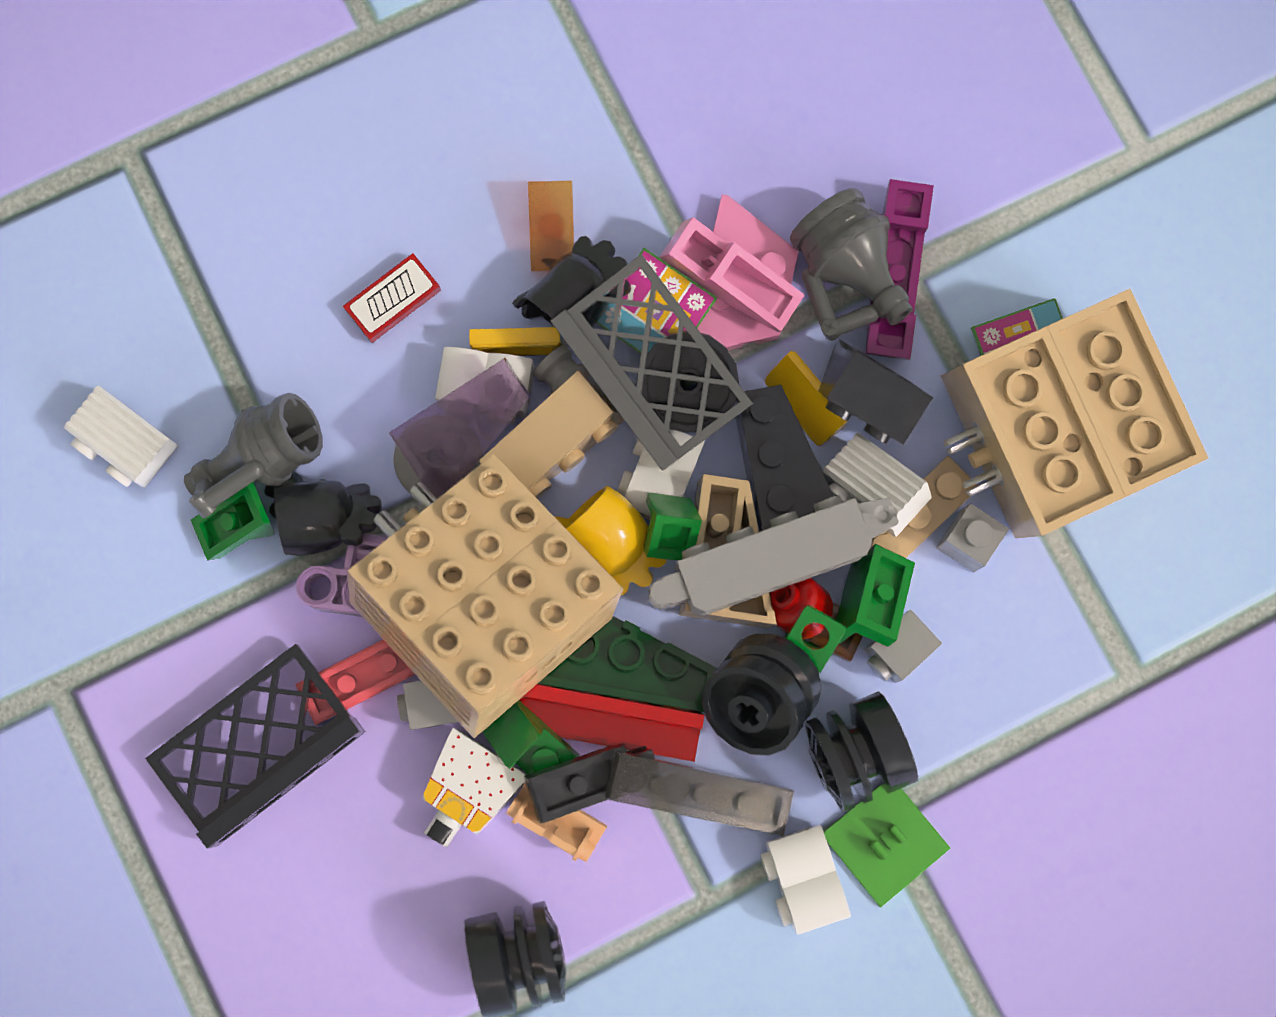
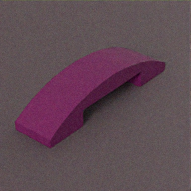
M890 179L888 182L882 214L888 217L890 223L887 247L889 273L894 284L901 286L908 294V303L913 310L904 320L895 325H890L887 319L880 317L875 322L867 324L865 354L903 360L911 359L916 323L914 311L924 236L929 225L934 185Z

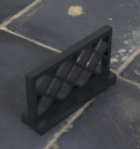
M294 644L147 756L145 760L198 830L196 835L206 849L218 847L366 733V731L346 709L300 646ZM293 659H296L305 671L303 691L278 689L280 669ZM271 677L270 688L259 686ZM311 681L322 694L310 693ZM251 691L269 693L265 720L240 717L243 698ZM277 694L301 697L298 724L273 721ZM309 698L327 700L337 713V716L323 727L305 725ZM234 705L232 716L221 715ZM215 719L231 721L227 749L203 746L206 726ZM239 722L264 725L260 753L235 750ZM272 726L297 729L294 749L285 756L268 754ZM304 730L315 732L304 742H302ZM196 734L195 745L183 744ZM177 748L194 750L189 778L173 776L162 759ZM202 751L226 754L222 782L198 779ZM234 755L259 758L256 779L248 785L230 783ZM267 759L278 761L265 771ZM178 782L188 783L187 794ZM196 785L221 787L218 808L204 818L194 805ZM229 788L240 790L228 799Z

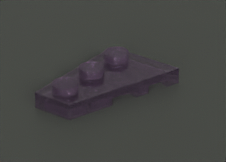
M504 357L391 430L389 434L420 481L438 499L467 476L528 400L530 394Z

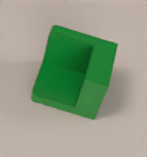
M648 493L646 504L652 516L644 545L646 556L675 561L684 559L681 552L696 546L702 524V519L691 498Z

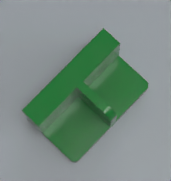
M875 544L869 549L867 555L850 565L836 618L837 621L846 626V632L839 643L855 632L886 647L897 641L915 562Z

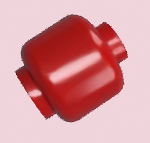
M812 578L769 593L772 610L775 613L777 624L775 626L787 634L790 633L807 605L813 606L830 617L833 615V601L829 592ZM810 623L803 629L802 639L813 638L826 627L820 623Z

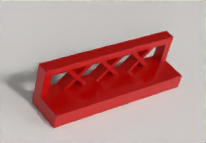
M537 684L519 699L561 738L603 746H615L623 743L626 750L646 746L648 749H652L653 754L657 756L695 762L700 730L703 728L705 715Z

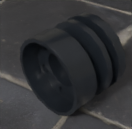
M879 691L849 704L851 726L847 727L835 710L826 713L827 725L830 731L829 735L817 717L804 723L809 740L808 750L816 773L824 789L833 797L843 813L856 807L851 786H853L864 804L873 800L870 778L872 777L876 778L888 794L918 782V771L907 738L892 707Z
M545 901L533 903L535 925L529 927L522 906L515 907L513 911L514 930L505 932L497 912L464 920L469 967L477 1002L483 1017H500L516 1013L518 1003L517 989L522 988L526 989L534 1008L542 1007L540 984L547 983L553 1004L566 1000L565 980L567 967L558 926L551 917Z

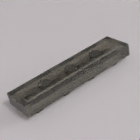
M615 751L605 798L611 801L784 836L794 790L783 786Z

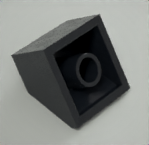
M838 339L834 345L819 388V392L829 400L825 406L826 409L846 421H849L852 415L867 423L863 430L887 444L890 438H893L904 445L934 398L911 381L841 339Z

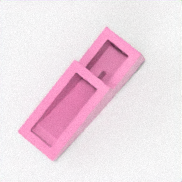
M694 217L681 223L659 256L660 259L718 297V299L777 332L782 331L804 297L802 292L736 242L728 244Z

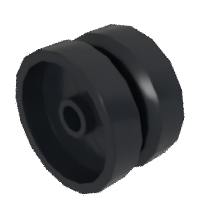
M688 331L683 332L682 341L696 343ZM678 332L671 333L665 338L677 340ZM701 333L739 384L737 365L727 348L709 334ZM655 343L647 354L645 369L672 373L676 345ZM681 346L678 374L692 373L695 376L704 377L707 357L703 351L697 348ZM712 365L710 378L723 380ZM644 375L642 395L648 403L667 405L671 378ZM677 379L673 406L700 410L703 382H697V386L692 390L689 387L685 390L680 385L681 379ZM709 383L705 411L726 413L735 404V394L729 386ZM654 409L662 422L665 423L666 410ZM672 411L670 429L685 433L696 432L699 415ZM704 416L703 429L718 418Z
M752 634L739 640L704 685L701 702L707 721L715 733L729 745L751 755H772L785 750L796 738L805 720L819 703L822 685L817 667L809 655L795 643L774 634Z

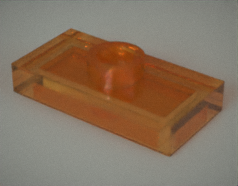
M572 180L528 182L531 271H549V268L541 261L542 259H559L572 251L574 245Z

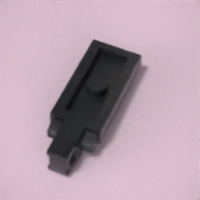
M622 743L598 749L528 774L524 778L537 821L546 823L628 793V788L636 785L634 775L656 768L657 764L652 749L642 746L626 751L625 745Z

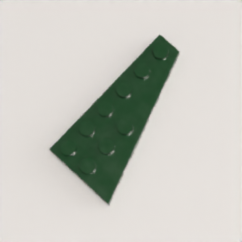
M613 616L607 624L594 633L592 637L537 685L705 715L701 702L704 685L717 668L669 642L664 643L641 631L640 627L627 620L622 621Z

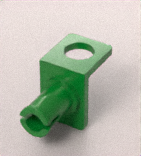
M807 605L790 633H786L784 638L792 641L805 651L817 667L818 672L821 673L845 634L846 626L813 606ZM810 623L824 625L829 632L828 642L818 648L802 639V631L806 625Z

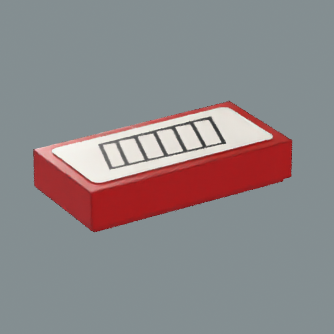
M412 253L343 305V308L368 340L373 343L441 291V287L414 253Z

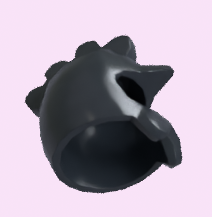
M581 236L573 245L571 252L559 259H542L541 261L549 268L548 273L533 288L519 295L512 304L517 309L522 307L521 314L524 318L531 320L543 317L555 327L551 322L553 318L562 311L569 310L628 265V263L620 256L613 257L615 247L610 241L603 240L593 246L590 238ZM625 280L623 297L631 291V284L627 280ZM618 286L605 295V297L616 298ZM597 301L582 313L592 327L598 322L609 303Z
M321 479L320 481L292 483L281 486L266 485L264 488L265 495L274 498L273 503L269 507V513L277 520L280 541L285 555L304 556L317 554L335 548L342 543L352 546L360 545L363 542L362 534L372 532L377 528L374 518L382 510L381 500L379 497L371 495L370 486L365 483L345 487L339 481Z

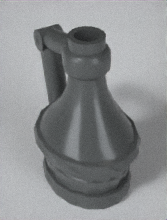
M848 188L826 199L808 213L790 235L793 248L799 252L802 251L809 266L802 272V280L823 335L831 341L838 339L840 335L875 322L879 317L887 319L890 325H895L904 320L913 310L908 303V294L901 286L894 284L889 273L887 261L889 219L867 205L862 191L857 188ZM823 282L849 286L863 293L873 303L836 318Z
M285 393L276 397L271 404L261 407L250 406L240 411L234 422L228 444L220 454L212 460L204 459L199 461L184 476L185 487L192 495L189 503L202 518L212 514L219 504L252 482L263 483L269 486H281L291 478L293 471L300 465L309 464L320 455L323 447L322 432L313 410L306 401L296 394Z

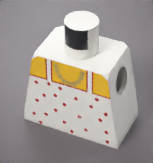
M453 728L422 796L423 800L438 809L424 833L445 847L449 846L461 825L475 834H479L525 783L524 776L527 774L515 766L508 769L497 754L460 730Z

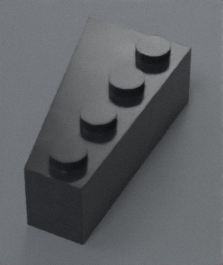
M782 385L744 391L753 404L735 417L759 532L772 528L770 520L793 511H796L798 518L815 512L813 505L834 497ZM737 397L733 407L740 402Z

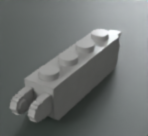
M840 496L828 498L813 505L815 512L798 518L796 511L789 512L770 520L772 528L754 534L753 528L748 527L727 535L726 540L728 543L710 549L708 543H702L682 551L684 559L677 561L674 567L676 572L662 577V580L657 579L656 582L653 581V585L649 586L650 589H648L649 599L647 601L654 606V609L658 608L659 610L662 608L666 610L668 606L672 608L687 602L691 612L702 617L859 561L861 557L867 555L872 544L871 539L899 524L898 517L890 498L858 504L856 498L843 503Z

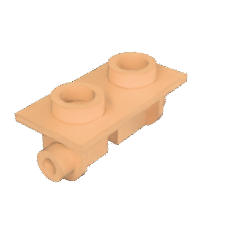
M526 781L506 812L507 815L513 818V824L516 825L518 822L539 836L550 840L549 842L572 855V860L577 861L579 858L587 862L607 828V825L582 810L546 823H540L537 821Z

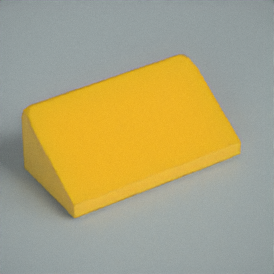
M791 350L766 376L764 381L768 387L782 385L801 428L815 445L822 446L847 424L848 421L825 408L829 400L819 392L821 382L795 351Z

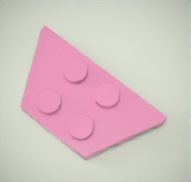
M722 194L713 232L728 244L736 242L792 284L799 251L794 249L731 197ZM718 298L697 328L700 333L709 334L719 341L728 351L741 348L743 345L753 342L760 344L777 340L781 333L759 323Z

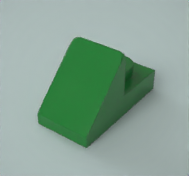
M253 482L219 504L216 510L209 516L202 518L198 514L191 519L207 561L224 557L248 540L269 537L275 534Z
M520 700L482 731L508 769H511L516 764L526 774H531L580 756L577 751Z

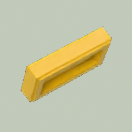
M555 327L469 329V345L473 350L516 356L549 355L561 346V335Z

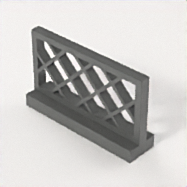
M642 254L569 310L562 311L551 320L552 324L662 471L669 468L753 404ZM639 269L644 272L651 282L649 303L623 299L625 280ZM618 286L616 298L605 297V295ZM656 291L659 292L668 305L655 304ZM597 301L615 304L612 330L593 328L582 313ZM622 305L648 308L644 335L618 332ZM654 309L673 312L679 319L677 340L650 336ZM684 327L696 343L682 341ZM598 335L611 336L609 349ZM617 337L643 341L639 368L621 366L614 355ZM649 342L676 345L672 373L645 369ZM681 346L701 349L706 355L707 362L704 377L678 374ZM712 365L723 380L710 378ZM626 372L638 373L637 387ZM645 374L671 378L667 405L648 403L642 395ZM677 379L703 382L700 410L673 406ZM709 383L729 386L740 402L724 414L705 411ZM654 409L666 410L665 423L662 422ZM672 411L699 415L696 435L681 446L669 431ZM704 416L718 418L703 429Z

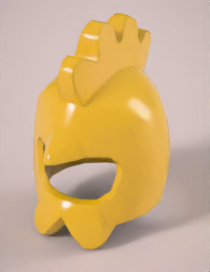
M608 485L591 496L569 518L554 516L623 588L621 595L628 591L630 582L643 588L650 586L653 582V574L649 567L660 568L667 562V559L646 556L644 545L649 526L637 509L621 493Z

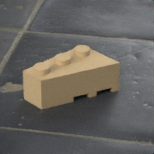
M578 370L486 453L479 462L482 464L495 454L518 480L539 499L552 487L550 481L562 471L566 473L584 459V453L595 444L608 438L625 420L590 373Z
M703 474L697 483L694 503L702 519L696 545L708 543L710 549L728 543L726 540L727 535L748 527L753 528L754 534L758 533L749 481ZM769 593L703 617L691 612L687 602L680 604L679 616L766 629L777 625Z

